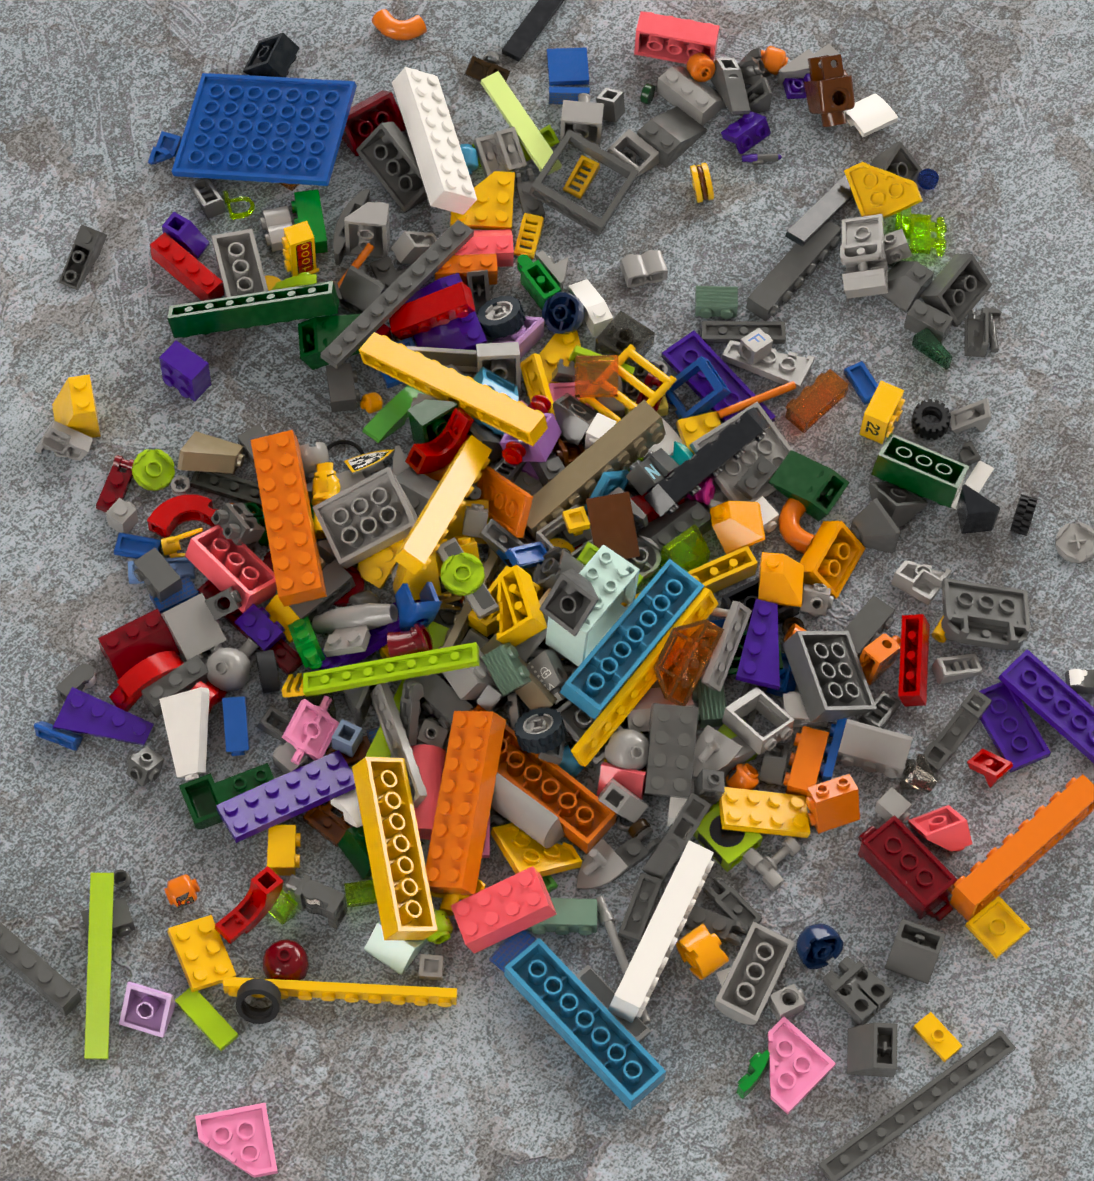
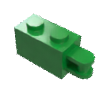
M520 255L517 259V269L521 273L520 283L542 310L545 301L556 295L555 293L561 292V288L539 260L532 262L527 255Z
M309 618L298 619L288 625L304 667H309L312 670L321 667L322 661L326 659Z

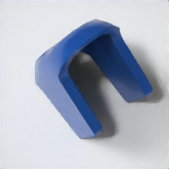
M427 582L419 594L421 602L419 603L414 602L407 583H403L395 594L401 631H410V628L414 627L416 623H421L427 628L434 621L442 601H439L432 582ZM420 619H424V622H417V621L420 620Z

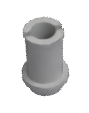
M248 638L238 650H241L249 658L259 646Z

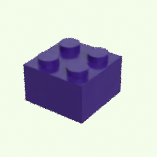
M177 340L159 357L164 383L169 387L173 386L178 389L183 397L196 401L212 385L209 363Z

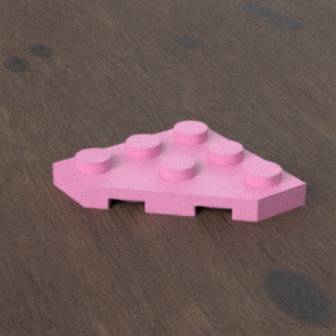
M783 1017L767 1035L768 1051L770 1052V1098L784 1112L789 1114L835 1067L836 1063L787 1018Z
M266 1103L195 1116L199 1142L254 1178L278 1173Z

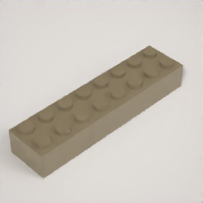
M645 400L639 403L533 495L525 533L536 542V532L559 517L563 511L569 510L574 505L582 507L586 504V499L590 498L603 472L629 470V467L638 458H643L654 444H659L664 439L666 432L662 417Z

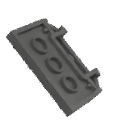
M949 578L943 579L941 585L944 618L941 626L947 640L1001 650H1019L1031 628L1028 593L1026 590Z

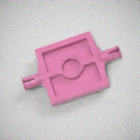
M324 696L319 706L313 705L306 699L300 701L282 736L284 740L296 749L291 759V762H294V764L299 765L304 755L309 756L313 760H318L324 756L332 740L331 737L339 725V722L333 719L327 712L332 702L330 697Z

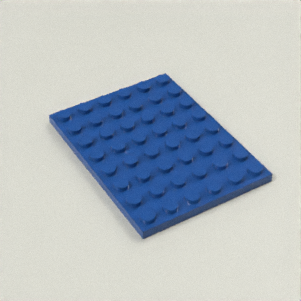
M202 73L171 172L173 176L328 186L357 85L355 81Z

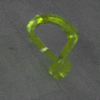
M227 190L222 191L223 200L227 204L231 219H242L254 212L255 204L250 197L241 196L231 199ZM239 201L250 203V208L246 212L232 213L230 203Z

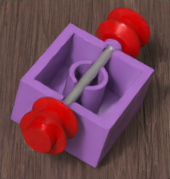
M535 395L532 397V402L528 405L529 408L539 410L545 415L548 429L534 446L506 433L500 441L503 449L502 456L507 463L546 462L562 433L553 413H548L552 405L547 397Z

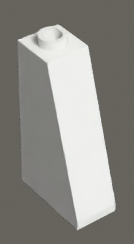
M200 687L159 699L177 778H185L186 781L197 779L199 774L206 773L209 688Z

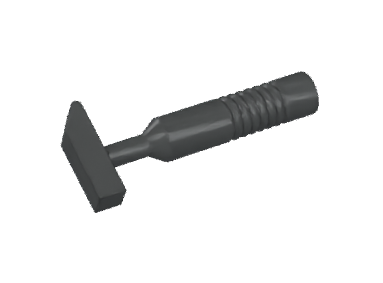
M982 308L981 311L983 309L989 310L990 350L992 353H996L999 351L996 323L993 321V316H1000L1002 312L996 308Z

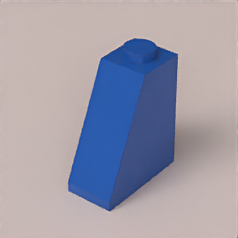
M246 696L222 698L226 752H231V756L245 755V751L249 750Z

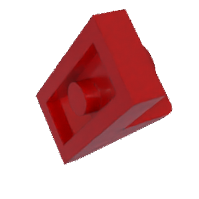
M983 748L967 761L970 769L985 776L990 788L999 782L1013 767L1012 762Z

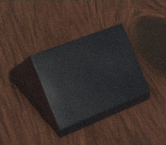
M966 484L962 486L956 506L961 533L992 531L1000 507Z

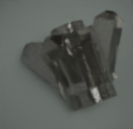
M918 754L916 761L914 759L906 760V768L903 771L905 777L900 781L901 788L929 793L935 787L938 778L931 772L925 754Z

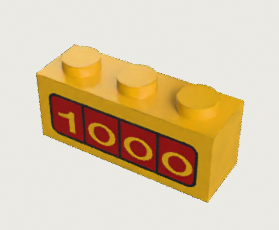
M305 221L283 228L284 237L281 240L284 247L282 251L285 258L283 262L286 271L291 272L292 277L299 276L302 272H308L317 268L315 240L308 222Z

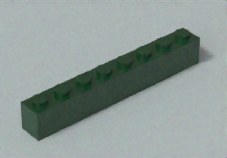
M328 281L169 306L167 319L174 339L187 338L194 335H207L220 331L227 332L240 328L247 329L253 326L311 319L318 316H331L338 314L339 299L334 282Z

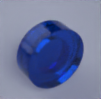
M924 169L919 173L918 184L921 188L931 190L938 184L939 176L936 171Z

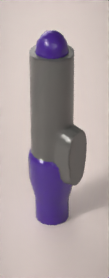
M778 153L742 155V162L762 165L764 162L778 161L782 156Z

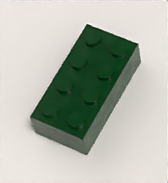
M890 433L877 456L871 475L897 485L901 489L916 493L920 497L937 502L939 505L951 508L964 483L970 466Z

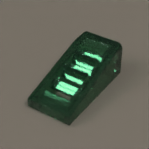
M928 328L914 335L912 346L944 369L950 368L952 355Z

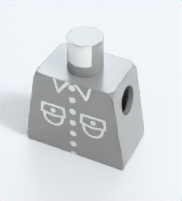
M554 649L544 650L527 664V669L557 698L554 703L556 706L566 699L560 693V688L568 680V677Z

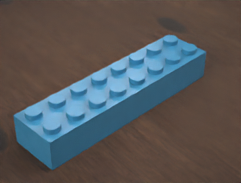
M669 559L569 677L560 693L592 719L596 720L698 596L704 585Z
M540 938L505 966L504 977L629 1110L665 1080V1069Z

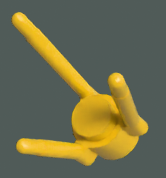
M203 528L188 531L177 536L162 538L161 545L164 556L170 555V558L185 557L186 553H177V551L181 550L179 540L203 531Z

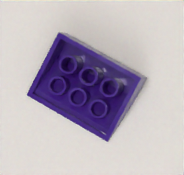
M459 273L440 278L417 291L404 304L462 282ZM475 311L469 313L466 317L451 320L446 325L433 327L428 332H420L413 335L417 347L476 350V344L487 343Z

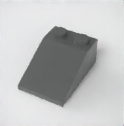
M676 106L650 119L637 131V135L659 152V163L667 168L704 135L707 129Z

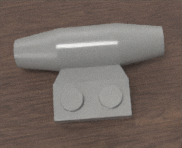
M378 603L336 608L314 616L313 628L316 633L331 634L328 635L323 650L326 657L366 652L371 637L369 630L396 622L398 610L394 604Z

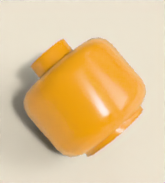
M371 392L362 396L360 407L361 409H366L367 413L371 414L382 409L383 400L378 393Z

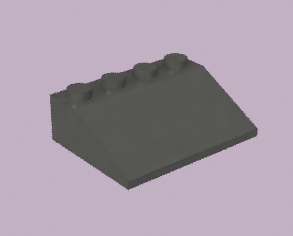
M797 631L783 643L810 723L831 722L873 712L877 709L849 631Z

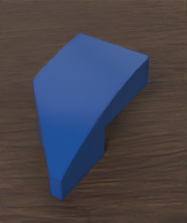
M161 131L156 147L153 146L148 163L153 165L175 157L181 143V136Z

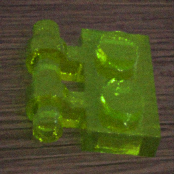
M910 215L909 248L911 253L930 254L931 247H934L936 255H944V249L947 247V241L945 240V233L947 232L945 218L938 217L937 222H931V215ZM931 232L936 233V238H931Z

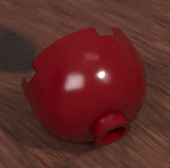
M289 939L278 940L272 943L266 949L262 960L263 972L268 979L300 981L306 977L309 969L308 956L304 948L296 941Z

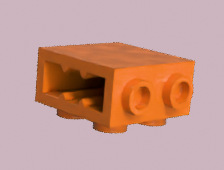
M850 774L807 788L808 797L806 798V804L809 809L807 816L810 826H814L818 834L860 820L859 790Z

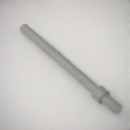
M598 896L595 899H597V907L600 912L599 919L606 928L622 973L625 975L629 963L613 923L615 921L613 914L608 910L604 897ZM646 1007L640 1017L644 1024L651 1022Z

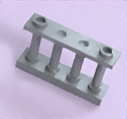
M733 601L729 610L716 607L710 615L726 618L722 630L706 627L710 618L709 615L674 658L668 676L680 684H684L687 676L701 678L703 684L714 691L721 692L752 611L738 601ZM702 636L718 638L714 650L698 647ZM694 656L710 658L706 670L690 667Z

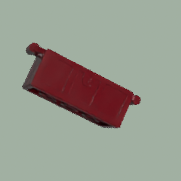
M895 815L878 829L871 826L858 837L861 841L858 856L860 858L863 857L875 869L881 878L917 913V917L920 920L928 915L937 921H941L953 911L947 897L951 895L952 890L955 888L954 884L958 879ZM944 901L946 905L934 914L932 910Z

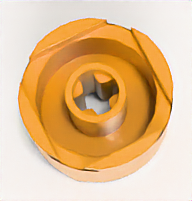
M704 924L693 929L676 943L680 957L684 963L687 961L691 965L690 971L700 980L708 977L729 962V958L719 947L722 945L721 940L715 933L710 935Z

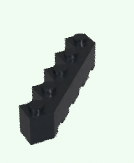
M754 407L747 410L736 422L721 431L714 440L699 449L692 458L677 467L670 476L660 481L644 496L645 500L660 517L667 513L669 515L673 514L680 507L678 503L688 495L692 497L702 489L700 485L710 477L714 479L724 471L722 467L732 459L737 461L746 453L744 449L754 441L759 443L767 436L765 431L771 426Z

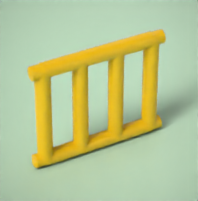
M630 344L588 388L579 401L583 404H589L600 414L618 423L621 418L593 397L602 388L629 410H633L637 406L636 403L607 382L614 373L649 399L646 402L651 407L659 401L677 379L672 375L670 377L638 354L635 351V347ZM628 358H631L663 384L654 392L621 367V365Z

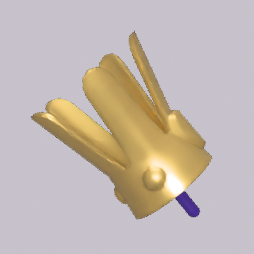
M449 591L438 596L439 601H442L440 609L461 610L459 606L446 603L461 600L462 596L452 595Z

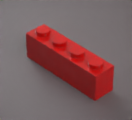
M165 232L150 244L152 259L201 301L218 299L225 295L223 281Z
M459 282L403 304L389 318L392 334L400 340H404L420 332H428L431 328L438 325H446L456 318L468 316L469 313L475 311L471 289L463 282Z
M924 614L902 615L898 697L905 707L926 706L930 625Z

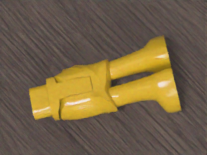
M332 462L316 464L317 472L314 473L312 484V506L340 492V480L336 476V471L333 470ZM314 512L313 523L316 539L326 538Z

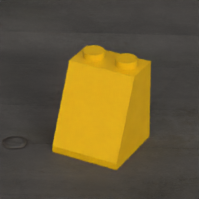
M90 374L69 377L52 404L54 420L91 438L101 437Z
M436 554L430 555L429 558L432 559L425 570L420 569L415 575L399 564L393 582L394 593H397L403 583H407L413 599L418 600L425 584L432 582L437 596H441Z

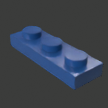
M846 718L839 719L837 724L832 723L829 736L833 737L831 744H826L823 755L828 758L826 764L821 763L818 776H822L821 783L832 778L847 721Z

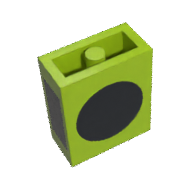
M718 801L711 806L710 812L703 817L693 836L704 848L714 852L712 857L728 872L742 861L743 855L751 848L756 850L760 847L763 837L760 833L722 829Z

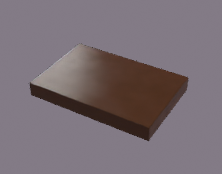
M623 492L586 499L593 545L599 549L602 545H605L624 559L640 557L630 493Z

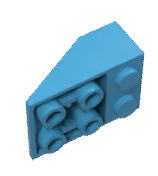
M482 367L473 378L476 382L482 385L486 384L498 393H505L509 398L518 402V386L490 370ZM472 417L477 424L485 425L495 434L504 436V432Z

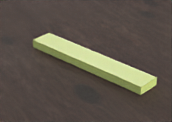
M499 71L481 79V85L509 126L515 127L519 141L541 172L553 154L552 149ZM557 159L548 175L562 168L559 159Z

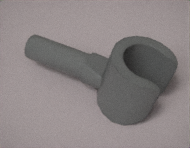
M495 814L491 818L493 822L490 826L493 828L506 825L510 821Z

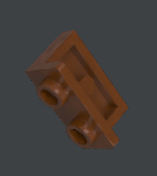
M560 436L552 449V452L559 456L565 468L585 451L582 443L578 446L576 444L572 445L567 441H562Z

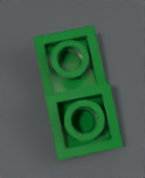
M768 1050L762 1054L760 1052L756 1053L749 1060L748 1072L751 1075L747 1073L738 1081L739 1085L736 1092L742 1099L754 1089L761 1079L770 1055Z

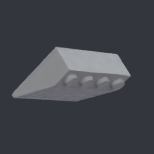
M389 466L312 507L339 565L346 569L406 538L418 519L413 506Z

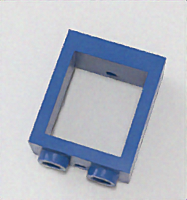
M701 356L675 376L676 382L665 395L667 401L676 407L675 413L679 419L705 414L731 392L711 362ZM701 370L714 388V391L687 411L674 391Z

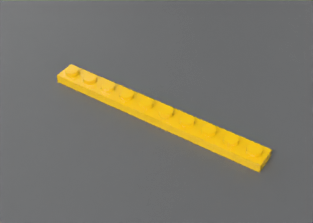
M703 588L570 750L579 765L586 767L718 606V602L710 589Z
M224 977V993L237 997L240 986L246 981L255 978ZM265 979L278 987L281 999L298 997L300 1000L321 998V1000L329 1002L335 999H344L350 1003L358 1002V1000H367L372 1004L387 1001L395 1005H403L405 1002L414 1003L417 1006L438 1004L440 1007H451L452 1005H457V988ZM253 994V995H251L252 997H255V998H264V997H265V996L260 995V994Z

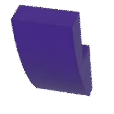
M806 73L804 78L784 79L783 87L787 99L807 98L804 82L811 81L810 74Z

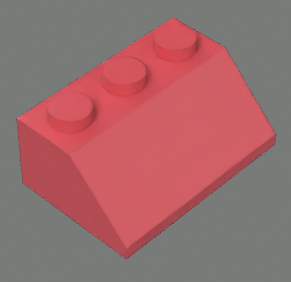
M511 229L474 230V236L454 255L496 253L497 267L513 266Z

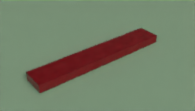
M210 580L197 589L199 594L203 593L206 600L221 592ZM221 597V605L224 608H229L230 600L226 597ZM239 609L223 616L247 639L249 638L235 624V621L243 614ZM282 639L269 649L274 652L277 667L287 676L295 672L303 664L299 654Z

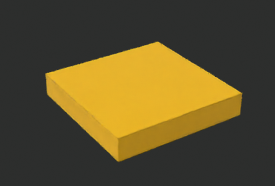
M1000 896L995 898L965 924L966 928L996 959L1031 929Z

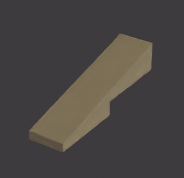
M497 634L480 649L484 655L502 645L501 642L496 640ZM518 656L522 665L527 667V664ZM530 673L529 678L531 682L515 692L530 710L541 707L550 708L557 698Z

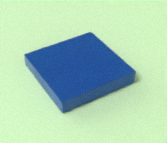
M587 47L547 49L549 86L589 84Z

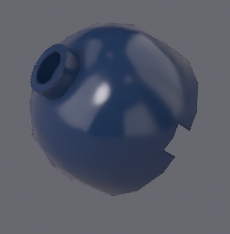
M566 292L555 293L556 295L548 298L542 308V318L546 322L548 330L556 334H569L577 331L585 318L584 306L579 298Z
M818 923L803 929L796 941V951L800 960L807 968L819 969L829 965L826 962L832 957L836 959L840 955L844 943L834 928Z

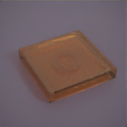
M618 355L576 356L575 398L618 397Z

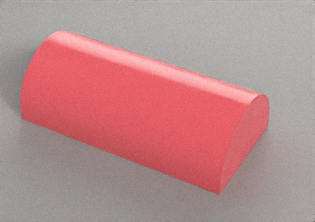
M413 745L410 747L413 750L416 764L419 767L420 775L427 791L426 798L417 808H414L420 838L431 840L446 751L434 745Z

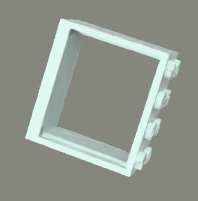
M602 545L579 573L591 582L599 598L598 602L576 636H573L548 616L545 644L579 667L635 600L640 569L605 545ZM625 602L627 606L624 607L621 603Z

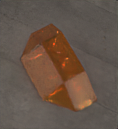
M707 619L672 629L653 667L664 699L678 706L687 705L724 629Z

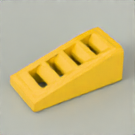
M581 155L563 187V191L581 199L597 175L600 163ZM584 166V167H586V168H588V169H591V171L588 172V171L582 169V167ZM579 172H580V173H582V174H584V175H586V176H588V177H587V178H584V177H582V176H580V175H578V174H579ZM575 178L584 182V184L582 185L575 182ZM574 185L580 188V191L578 192L570 188V186Z
M524 213L514 255L520 256L524 254L530 259H534L544 226V218L542 216ZM523 238H525V239H530V240H534V241L532 242V241L523 240ZM521 245L531 247L532 249L521 248Z

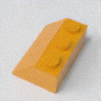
M823 521L799 562L804 566L803 582L811 585L815 583L826 585L827 588H831L830 596H834V599L838 598L866 549L842 521Z

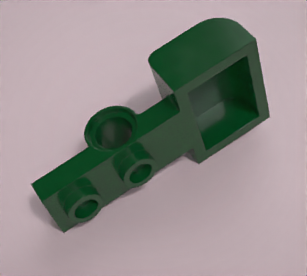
M268 763L216 783L210 773L179 785V789L195 828L205 829L223 822L216 805L273 780L274 776Z

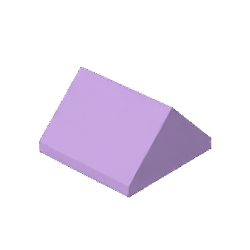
M525 316L524 325L518 331L507 337L497 338L492 343L518 342L521 359L544 336V319L542 317Z
M128 982L119 1025L163 1038L176 1006L173 995Z

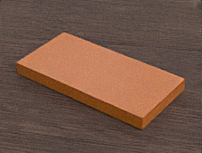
M486 466L484 470L481 469L482 476L477 483V487L481 490V496L473 500L487 499L489 501L488 517L496 521L515 537L523 538L533 496L491 467Z

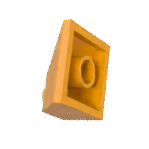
M728 500L710 508L712 527L726 554L765 540L761 508L758 502Z
M762 552L758 599L776 603L777 605L802 607L804 566L785 554Z

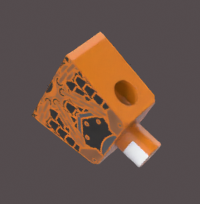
M883 633L863 649L859 661L869 685L877 680L895 662L901 646V638L899 636L889 637Z

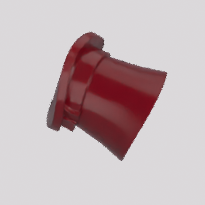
M421 623L414 624L410 631L387 633L390 657L433 650L432 637L428 629Z

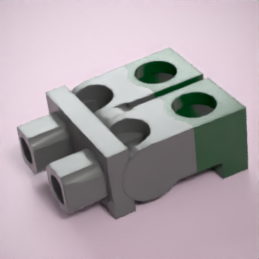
M225 503L221 510H215L211 520L213 523L220 525L223 528V535L226 539H232L236 545H242V543L250 544L252 542H258L261 546L269 545L267 530L264 527L265 519L263 518V512L256 503Z

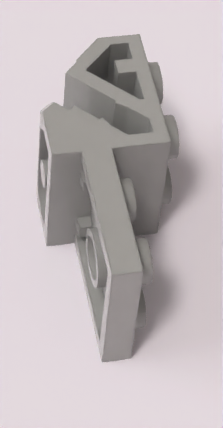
M883 214L842 220L840 259L842 265L846 266V271H844L842 277L847 299L888 293V263L884 251Z

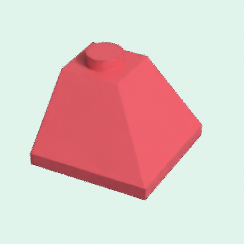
M949 805L908 820L909 825L926 840L951 852L961 851L966 846L972 844L967 820Z

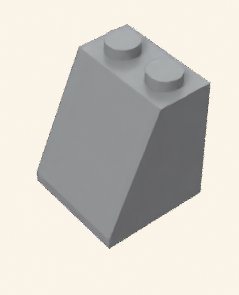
M203 593L161 614L184 662L196 655L201 659L204 657L203 652L210 649L212 653L222 648V642L226 641L218 622L214 620L205 603L206 599Z

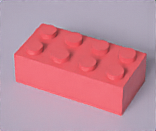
M641 11L636 28L634 55L687 64L688 59L692 55L705 53L714 62L720 26Z
M216 525L191 538L185 557L221 592L231 586L233 590H237L242 598V602H240L242 606L238 608L242 613L252 604L257 606L274 597L277 590L274 572L244 543L236 545L232 539H226L223 535V528L220 525Z
M534 866L451 905L465 945L474 954L557 915L543 878Z

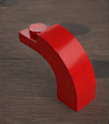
M456 407L442 433L430 442L413 444L405 462L417 474H427L445 467L452 462L462 444L470 437L467 433L474 419L461 407Z
M193 494L176 496L163 502L152 512L147 519L148 528L153 533L167 538L170 537L178 525L186 521H201L214 527L216 525L211 520V517L215 510L219 509H213L212 499Z
M165 651L152 655L129 669L117 681L119 686L109 698L116 707L128 712L142 696L143 689L181 666L184 662L175 651Z
M265 867L251 879L250 888L243 900L215 924V930L230 944L244 932L248 934L273 907L282 891L284 881L271 868Z

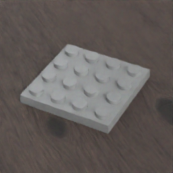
M758 402L690 444L691 449L696 453L705 444L714 440L727 426L736 422L743 413L753 407L771 426L765 431L767 436L759 443L757 441L750 443L744 449L746 453L737 461L735 459L728 461L722 467L724 471L714 479L729 501L755 502L762 496L767 498L776 492L777 489L768 483L771 477L751 501L734 486L760 455H763L778 469L789 451L793 450Z

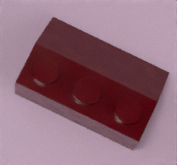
M382 90L351 107L342 140L355 156H359L356 149L381 123L394 122L401 132L406 130L402 114L392 92Z
M158 609L98 638L100 650L118 680L133 666L152 655L165 651H175L180 655L171 632Z

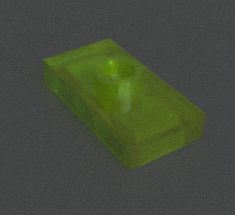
M373 880L344 883L347 908L377 904Z

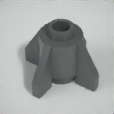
M760 48L752 49L737 63L742 71L744 83L751 86L761 78L770 76L769 71L760 59L762 58Z

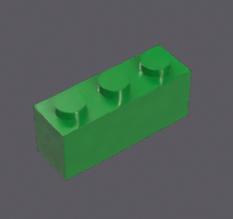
M319 189L294 192L295 201H291L292 213H297V218H294V225L307 221L314 236L315 253L328 252Z

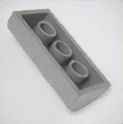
M253 229L211 236L226 297L268 291Z
M497 772L491 808L543 847L550 848L554 846L565 835L559 818Z
M753 921L714 1002L715 1007L725 1016L747 1025L756 1024L795 942Z

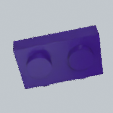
M750 111V114H744L742 118L730 124L721 134L723 139L736 144L738 153L744 154L769 136L771 131L765 116Z
M252 604L235 621V624L263 651L271 649L280 639L284 641L287 639L283 633L285 628L278 621L273 623L269 619L271 615L263 607L259 609L256 605Z

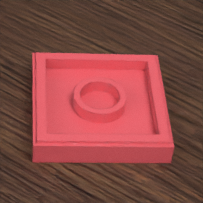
M603 762L600 769L597 797H599L600 793L613 778L637 797L643 799L647 772L624 769Z

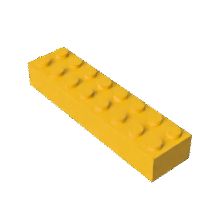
M365 757L355 764L352 770L384 940H425L438 930L405 758Z

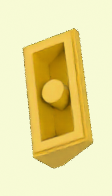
M277 594L269 602L265 610L271 615L269 619L273 623L278 621L285 628L283 633L291 643L293 638L288 625L300 618L289 606H283Z

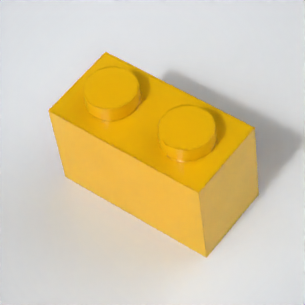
M275 825L268 828L267 866L278 876L296 875V868H300V854H296V848L301 847V833H297L296 825Z

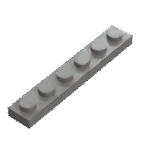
M388 682L377 684L370 695L392 758H405L414 808H417L427 796L426 787L423 784L419 767L416 764L413 750L410 747L406 730L400 719V713L396 707Z

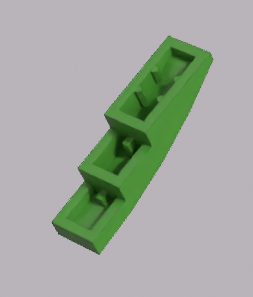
M409 385L406 386L363 428L362 432L377 443H380L405 425L406 419L409 417L407 410L411 408L413 398H417L418 393H425Z

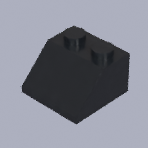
M285 33L259 40L243 72L251 76L287 77L289 74L288 70L296 60V54L300 48Z

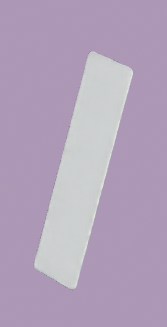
M979 461L965 484L979 493L994 468ZM961 490L959 491V493H958L956 499L954 500V502H953V504H952V506H951L952 508H954V509H956V510H957L956 506H957V503H958V499H959Z

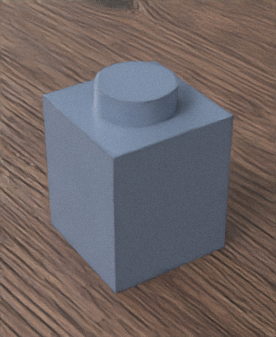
M342 719L331 737L332 748L353 758L363 740L362 728Z

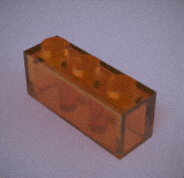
M831 369L825 374L821 373L813 385L806 386L796 400L793 398L787 404L785 418L801 432L805 433L847 395L849 384Z

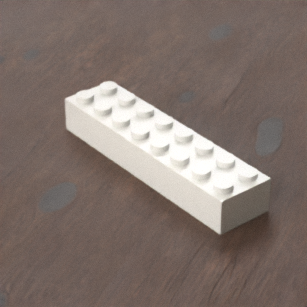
M404 67L393 80L392 85L430 206L464 215L477 200L439 79L433 74Z
M690 840L688 841L608 1008L610 1013L633 1023L636 1016L641 1017L714 864V861L711 860L714 852Z

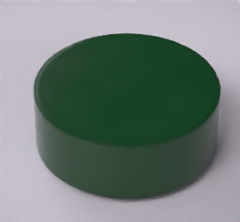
M648 83L644 85L640 96L641 103L649 105L652 102L655 94V85Z

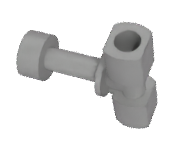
M790 836L782 842L783 847L771 858L768 856L763 858L754 848L747 851L742 858V861L752 871L757 870L763 876L762 881L772 892L780 888L784 882V879L776 872L778 869L777 864L788 854L794 856L801 850L797 841Z

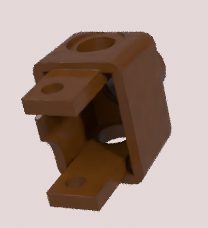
M841 54L808 58L811 81L804 82L809 112L811 114H821L823 127L846 124L845 111L855 107L852 75H848L846 70L843 69ZM832 60L836 61V66L834 68L831 66Z

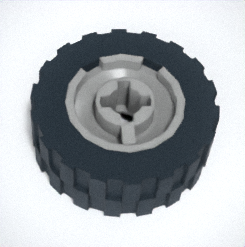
M508 295L499 296L487 301L477 312V318L485 336H489V338L497 339L512 335L524 325L526 320L519 299Z
M548 707L532 709L524 713L523 716L517 719V723L514 725L519 747L523 751H527V753L539 754L553 750L561 745L567 734L561 713L557 712L556 709Z

